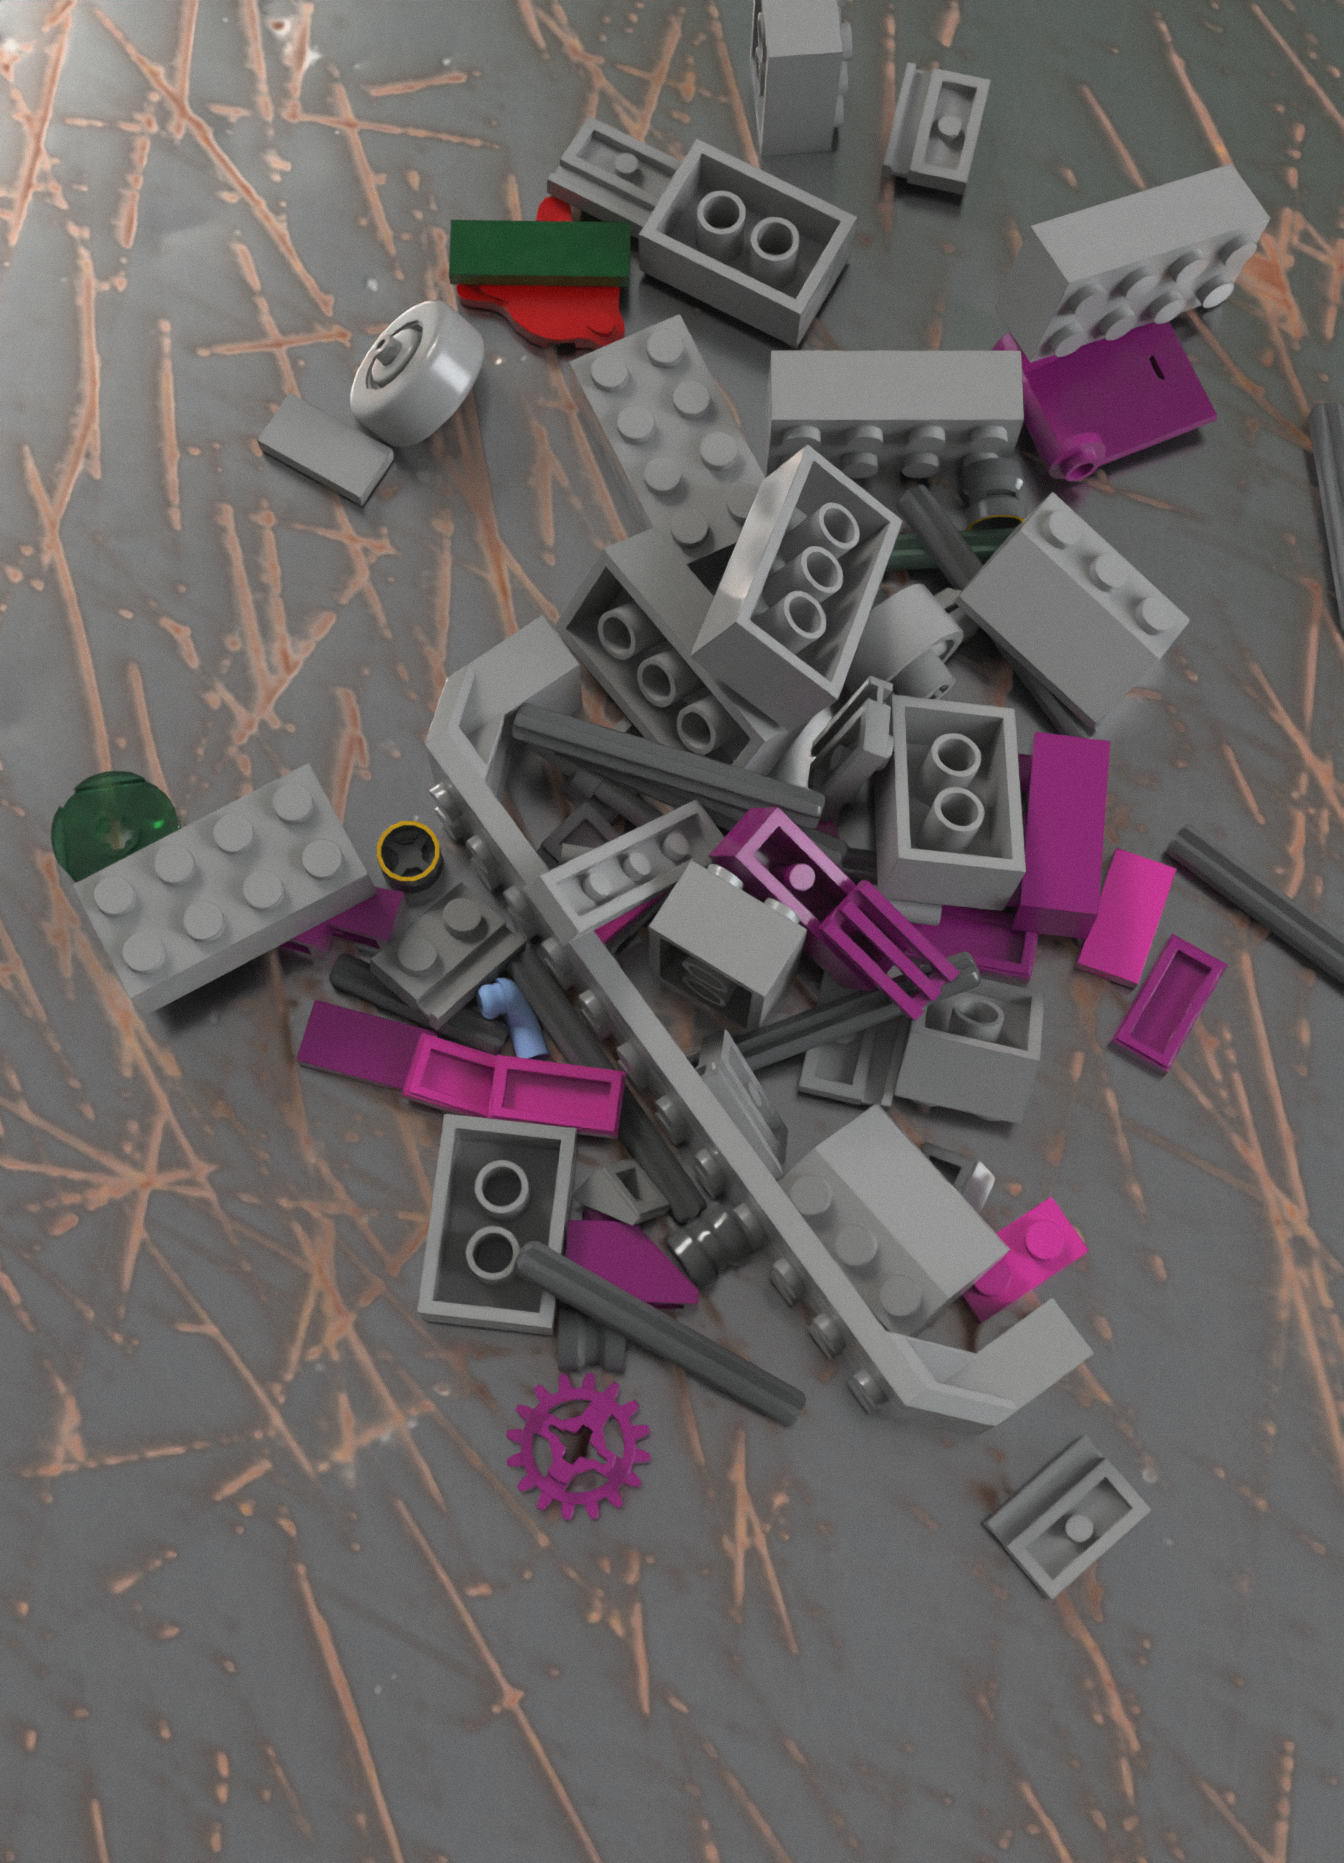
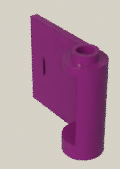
M1169 321L1163 324L1151 322L1131 329L1118 339L1106 340L1103 338L1082 345L1067 356L1057 357L1052 355L1031 363L1011 332L1000 338L992 351H1021L1023 422L1049 475L1055 479H1066L1069 482L1084 479L1091 475L1098 466L1204 426L1217 419V413Z

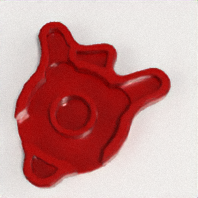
M554 196L546 197L539 204L536 221H573L571 205ZM456 284L457 296L462 304L469 307L497 311L508 319L518 333L530 342L545 348H549V342L559 344L575 342V348L589 347L597 350L625 337V323L619 312L620 287Z

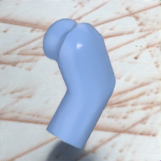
M496 978L494 984H485L478 988L476 1000L480 1013L487 1019H494L499 1015L503 1016L505 1024L509 1027V1036L518 1058L543 1061L550 1056L536 1013L515 982L506 978Z

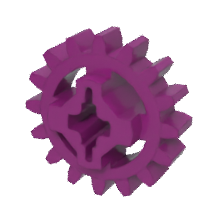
M587 1372L581 1388H572L569 1378L564 1373L559 1375V1391L554 1394H550L540 1384L534 1387L536 1397L540 1402L535 1409L518 1404L516 1407V1412L526 1423L523 1430H507L506 1438L514 1443L521 1444V1452L506 1459L509 1468L525 1467L527 1475L521 1479L517 1488L521 1493L538 1487L542 1492L536 1507L544 1512L556 1500L562 1503L561 1512L563 1520H571L576 1505H585L588 1515L594 1520L599 1517L598 1502L605 1498L617 1509L623 1506L621 1495L618 1492L623 1483L637 1489L641 1486L642 1481L631 1469L633 1463H650L651 1454L636 1448V1440L643 1439L649 1435L650 1430L648 1425L639 1424L632 1426L629 1419L640 1408L636 1400L620 1406L616 1402L620 1385L615 1381L602 1393L595 1390L594 1373ZM578 1401L590 1403L582 1416L560 1420L553 1414H550L552 1410L566 1403ZM612 1416L620 1426L624 1438L622 1459L608 1450L605 1443L603 1431ZM556 1429L564 1435L569 1433L576 1437L582 1433L583 1429L592 1432L593 1434L589 1441L590 1445L596 1450L597 1456L607 1461V1463L601 1464L593 1458L588 1460L584 1457H579L574 1464L567 1463L565 1458L567 1457L568 1450L561 1443L560 1437L551 1431ZM535 1435L550 1443L553 1463L548 1469L545 1478L541 1474L534 1456ZM596 1472L609 1480L591 1491H566L577 1476Z

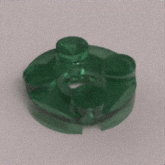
M107 771L90 776L73 788L76 793L67 800L63 808L59 806L53 817L51 843L59 865L77 883L181 829L182 826L173 803L156 785L147 782L144 777L133 772ZM119 820L122 821L126 830L134 831L132 839L127 840L124 847L114 850L110 843H101V835L110 833L112 829L111 823Z

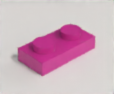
M1052 1196L996 1233L1011 1250L970 1287L960 1299L977 1324L980 1325L1089 1251Z

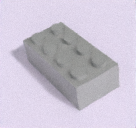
M1231 163L1030 226L994 308L1030 363L1052 355L1064 357L1073 353L1082 345L1103 338L1115 340L1133 328L1151 322L1163 324L1172 320L1181 312L1202 305L1204 308H1211L1223 302L1234 290L1233 283L1245 262L1257 250L1256 243L1271 218Z
M678 314L570 361L571 395L640 531L644 532L655 527L702 584H705L724 575L760 485L766 478L682 317Z
M771 351L766 398L767 472L777 470L807 444L851 478H866L877 472H902L905 476L911 478H926L938 472H962L967 465L978 460L988 458L1012 459L1024 421L1021 351Z
M807 444L762 481L692 649L690 658L787 731L792 732L839 699L903 521Z
M655 527L604 548L553 628L645 739L767 776L811 719L792 732L787 731L690 658L714 597Z
M309 763L72 885L129 998L146 1015L378 894L365 866Z

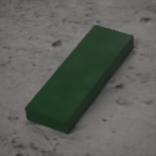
M451 220L450 284L630 287L631 222Z

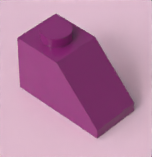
M595 1209L582 1211V1220H568L566 1257L658 1310L697 1311L699 1290L637 1224L630 1225Z

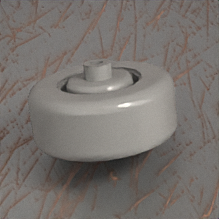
M429 300L410 308L381 334L362 361L351 388L350 406L353 415L374 434L394 447H407L426 439L454 414L471 390L479 374L484 357V341L481 333L462 315L443 301Z

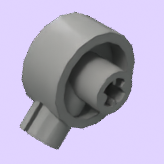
M914 584L889 597L879 586L844 682V686L853 696L871 675L893 684L891 694L882 703L887 705L892 694L937 700L942 698L956 682V678L944 663L961 643L976 635L979 625L960 607L952 612L950 611L952 607L956 606L953 601L960 594L961 590L946 588L933 596L924 584Z

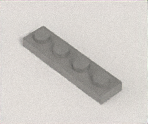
M698 799L540 875L524 890L541 913L545 922L551 927L563 946L673 889L691 860L706 869L710 864H716L709 857V854L724 839V836Z

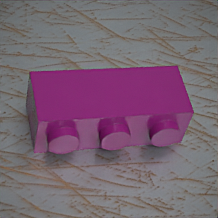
M1035 732L1028 753H1018L1020 792H1023L1022 821L1026 873L1006 906L1013 907L1011 930L1080 939L1088 938L1098 916L1111 741Z
M779 807L750 808L709 854V857L717 865L737 876L744 884L742 890L762 903L767 898L775 899L796 912L801 918L799 925L807 929L803 950L842 988L872 991L876 986L817 929L856 885ZM863 901L857 908L905 953L910 946ZM848 919L841 924L840 928L887 974L894 965Z

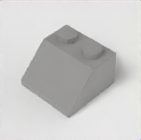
M981 978V983L978 987L923 1007L922 1010L924 1012L916 1021L909 1020L894 1095L911 1099L922 1106H942L973 1113L987 1121L1003 1120L1022 1125L1040 1063L1045 993Z

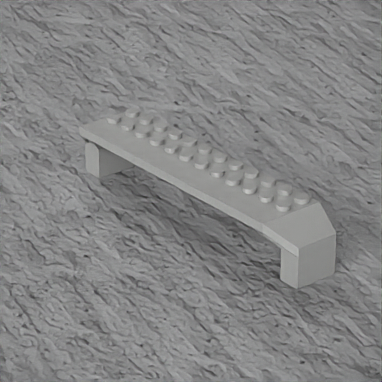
M541 615L448 677L425 741V748L436 785L429 790L438 806L434 809L436 815L455 841L463 835L466 837V844L474 856L470 859L471 863L488 888L493 890L499 885L503 888V895L510 905L506 910L521 934L527 940L537 935L542 942L540 946L546 955L543 962L557 984L564 991L573 986L579 993L578 999L583 1006L580 1013L600 1042H603L608 1037L613 1040L618 1047L616 1051L620 1057L617 1064L621 1071L626 1072V1079L638 1094L646 1088L650 1091L656 1100L654 1103L658 1109V1112L654 1115L670 1140L676 1146L685 1140L695 1154L693 1158L696 1162L692 1168L706 1190L713 1198L723 1193L734 1207L732 1210L735 1215L733 1219L747 1237L753 1250L755 1251L760 1246L763 1247L774 1263L772 1264L774 1270L769 1272V1275L781 1294L791 1305L799 1300L805 1305L814 1318L812 1320L813 1323L808 1326V1329L818 1345L830 1359L840 1354L854 1373L852 1378L847 1381L848 1385L863 1407L870 1414L880 1409L888 1420L980 1435L998 1426L1092 1356L1094 1352L1053 1297L978 1353L885 1331L596 933L591 931L563 946L524 890L536 878L550 870L502 806L511 756L527 744L512 737L513 723L518 709L525 703L565 715H571L583 707L580 664L545 617Z

